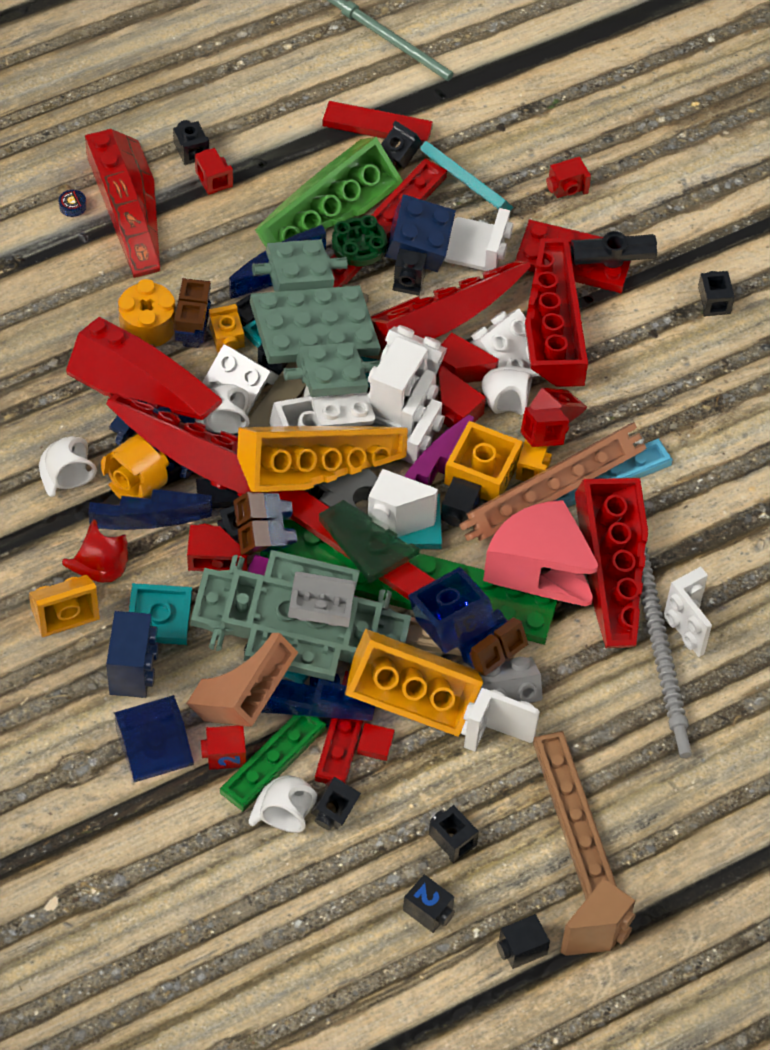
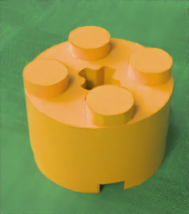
M142 279L138 284L129 287L123 292L118 300L120 328L139 337L150 345L153 344V347L161 346L168 342L175 333L174 319L176 309L175 298L172 293L164 286L156 284L150 279Z
M139 434L123 442L101 460L103 476L108 473L112 481L108 484L117 497L127 504L132 505L134 502H137L138 505L162 488L168 480L166 467L169 465L167 457L164 453L157 452Z

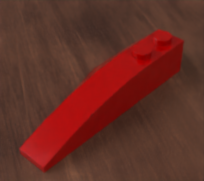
M568 238L540 239L528 303L525 333L530 368L556 387L585 386L588 359Z
M517 260L483 272V279L479 276L459 281L460 287L458 288L448 287L444 289L442 287L433 291V297L420 299L418 296L370 316L382 351L387 345L385 339L388 331L394 326H405L415 331L414 335L421 338L427 336L435 339L469 321L510 289L531 267L530 262Z
M101 317L92 321L78 333L66 373L105 396L111 397L117 393L134 400L147 402L148 405L156 409L167 407L170 408L172 413L199 420L206 418L222 403V399L177 362L139 337Z
M640 478L583 479L574 494L579 529L598 563L597 571L593 574H587L605 648L635 647L640 616L639 603L643 588L642 575L646 560L645 547L648 541V526Z

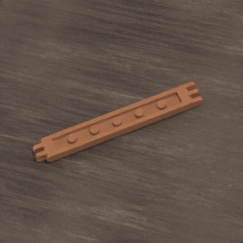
M635 422L622 427L468 512V520L459 524L461 530L471 526L474 529L464 535L466 540L469 541L478 537L479 541L484 540L495 534L501 525L515 513L535 504L554 501L578 488L583 479H594L646 450L647 448L644 443L638 444L635 447L633 443L642 439L640 433L629 437L628 433L637 428Z

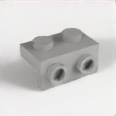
M295 572L288 617L301 621L325 623L331 626L349 627L355 581Z
M516 657L511 661H506L487 676L479 673L483 680L481 688L499 691L506 697L516 701L532 703L543 699L541 673L532 657Z

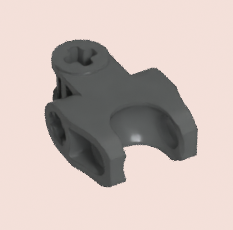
M366 468L362 469V472L353 475L347 474L338 477L335 481L323 482L305 490L345 519L366 531L368 529V516L355 504L362 500H368V496L378 477L370 469Z

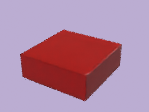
M365 723L357 754L387 761L395 730Z

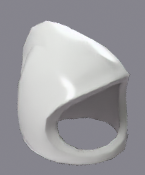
M517 366L500 367L490 370L482 380V390L489 407L496 414L512 411L523 416L525 407L528 404L532 378L540 375L530 368Z
M223 384L211 388L222 399V403L203 420L196 419V422L205 424V429L215 434H220L221 430L230 434H238V427H248L250 424L249 417L245 413L249 402L247 390L236 384Z
M74 436L62 438L50 444L41 455L39 462L40 476L45 490L50 497L56 495L57 488L73 489L81 487L95 477L97 468L94 463L87 459L88 443L85 439ZM87 464L92 467L91 471H87Z
M291 775L278 777L263 788L256 800L248 823L250 826H255L262 820L277 829L300 833L306 827L305 816L316 803L317 792L302 778Z

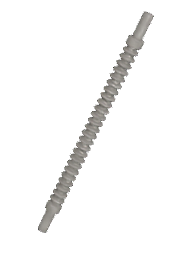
M645 547L646 560L642 575L643 588L640 598L643 600L641 604L644 606L643 612L646 614V621H648L646 626L650 628L648 634L651 636V643H653L651 648L654 650L655 664L658 665L656 670L660 673L658 678L662 680L660 686L663 688L662 694L665 695L663 700L667 703L665 709L668 710L667 717L670 718L668 721L669 727L675 734L680 758H689L692 752L686 730L689 726L688 719L685 716V709L682 708L684 703L681 701L682 695L679 693L680 687L677 685L679 681L675 678L677 673L674 671L675 665L672 663L673 657L670 655L672 650L668 648L670 643L667 641L666 627L663 626L665 621L662 619L661 605L658 604L660 599L657 597L656 583L653 582L655 577L652 575L653 569L650 568L651 562L649 561L650 556L647 553L648 548Z

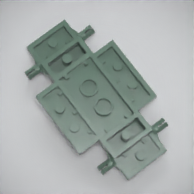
M322 239L267 243L266 253L269 262L253 263L252 273L254 276L269 274L275 292L251 294L250 305L268 364L296 362L298 368H284L285 381L301 379L302 383L307 385L311 397L366 393L369 384L365 373H370L371 369L374 366L378 367L381 361L364 362L360 357L379 355L381 347L360 285L333 287L335 279L332 269H347L346 257L330 258L325 252Z
M271 550L265 576L242 571L245 559L240 556L236 566L238 555L232 556L229 570L217 571L204 568L190 620V626L213 632L209 648L214 650L216 640H218L216 651L222 649L225 635L248 639L243 661H247L252 657L272 633H281L298 651L287 671L334 682L338 661L352 663L353 656L365 629L406 643L411 616L397 613L388 608L392 593L387 590L385 600H383L385 590H380L377 602L354 597L353 595L349 627L331 626L325 623L289 618L288 612L295 572L355 581L356 589L360 570Z

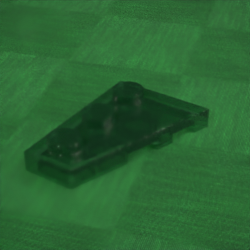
M345 500L319 513L320 523L369 583L374 582L419 555V547L412 543H405L398 538L397 533L390 529H383L372 522L370 516Z

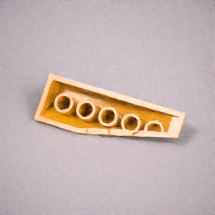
M374 426L238 427L237 458L252 492L307 490L313 488L314 485L323 482L329 483L347 474L353 475L362 472V469L381 466L405 458L408 428Z

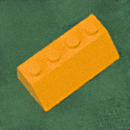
M365 629L353 656L345 695L459 737L466 721L463 718L469 702H475L483 680L475 669Z

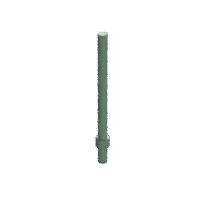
M327 0L339 8L343 15L349 19L354 18L446 81L451 80L454 73L359 10V6L352 1Z

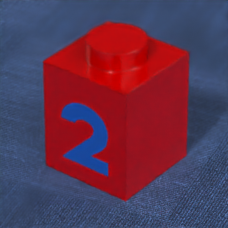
M244 726L206 727L207 739L201 740L202 759L208 758L209 770L241 768L246 763Z

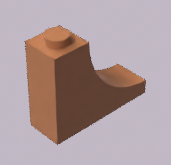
M272 633L263 646L239 667L218 677L201 679L186 704L204 722L252 727L298 654V651L281 633Z

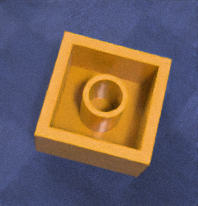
M469 421L446 463L444 484L450 486L453 477H457L481 485V499L487 501L494 499L505 492L517 468L523 441Z

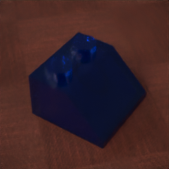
M174 695L114 712L116 732L134 783L194 765L184 721Z

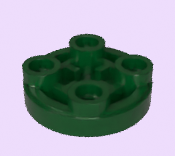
M372 215L339 221L335 224L332 234V250L337 258L346 257L348 265L358 267L372 265L378 262L387 250V234Z

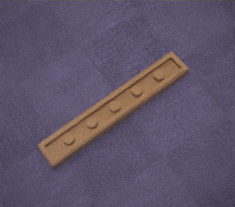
M559 731L534 737L533 745L585 898H588L603 878L617 887L564 732Z

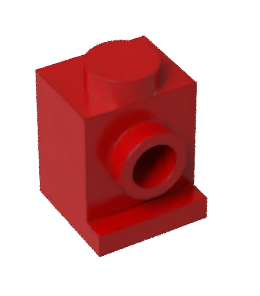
M215 148L206 149L195 154V172L208 195L233 187V169L231 165H227L224 157L219 156Z
M580 156L550 165L549 177H547L546 183L550 193H554L556 198L574 195L580 191L584 195L589 193L591 175Z
M525 407L520 433L531 447L564 445L565 436L569 430V419L560 408L533 410L531 407Z

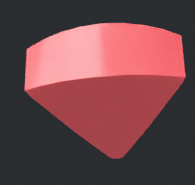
M548 501L535 504L515 513L496 531L487 550L483 581L545 598L589 606L592 604L593 596L583 574L595 573L598 563L564 501ZM541 568H551L547 573L540 574Z

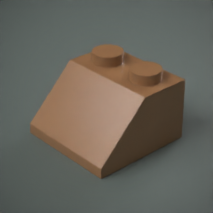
M603 878L565 925L560 952L565 956L611 951L617 942L623 944L632 931L630 925L635 918L633 913L635 899Z

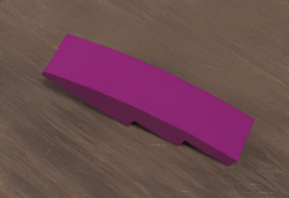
M468 415L446 430L426 448L404 477L431 486L438 472L445 475L446 463L469 421L474 422V417Z

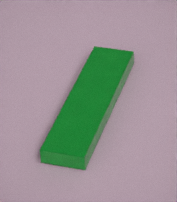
M303 706L220 788V794L244 812L258 798L263 788L272 780L278 778L326 730V724Z

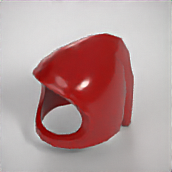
M93 519L77 554L72 559L64 558L62 565L81 576L88 575L93 581L100 583L113 582L122 576L128 562L126 535L123 534L116 537L104 536L98 529L97 521Z

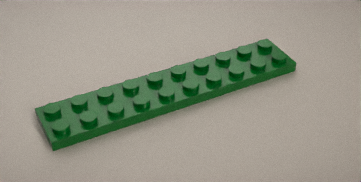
M277 516L273 517L269 528L271 546L262 551L259 556L269 559L271 550L360 570L354 593L355 596L378 601L379 591L385 590L383 598L385 600L388 590L392 593L389 605L428 614L295 521ZM384 544L469 602L467 610L456 622L463 624L466 617L474 615L476 618H469L467 620V623L471 622L470 626H474L477 623V627L497 630L514 617L522 621L528 641L545 645L558 600L483 581V569Z

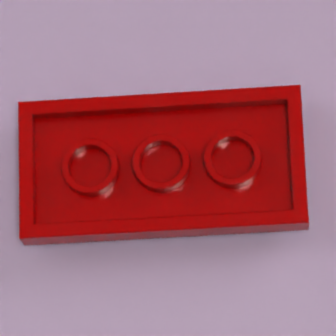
M529 219L515 261L530 262L531 267L528 271L535 272L540 239L568 238L570 247L571 240L603 237ZM624 261L623 265L617 268H609L603 263L572 264L575 282L622 293L631 261Z

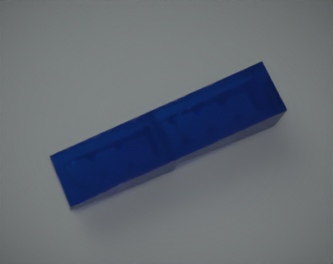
M281 679L261 713L372 721L375 706L346 696V685L318 679L317 686L314 687Z

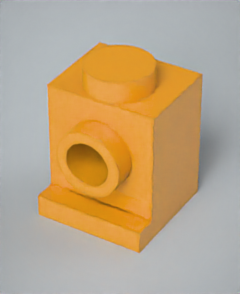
M233 304L209 309V327L217 353L220 352L224 344L235 350L245 347L244 331L237 305Z
M525 439L517 463L515 479L526 481L548 469L552 454L548 453L549 446L531 447Z

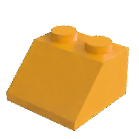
M88 575L71 577L64 582L52 586H42L35 591L29 592L31 610L42 638L100 620L97 588Z

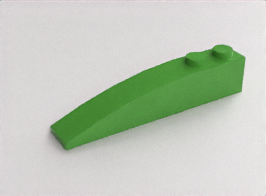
M377 137L360 139L289 196L255 231L266 248L267 243L300 241L305 237L315 235L324 229L334 226L339 221H345L366 213L393 192L403 180Z

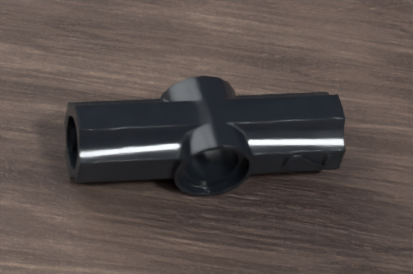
M611 231L605 234L603 238L571 240L570 245L571 259L574 265L603 263L609 268H617L623 265L624 261L657 258V240L654 234L625 236L621 232Z

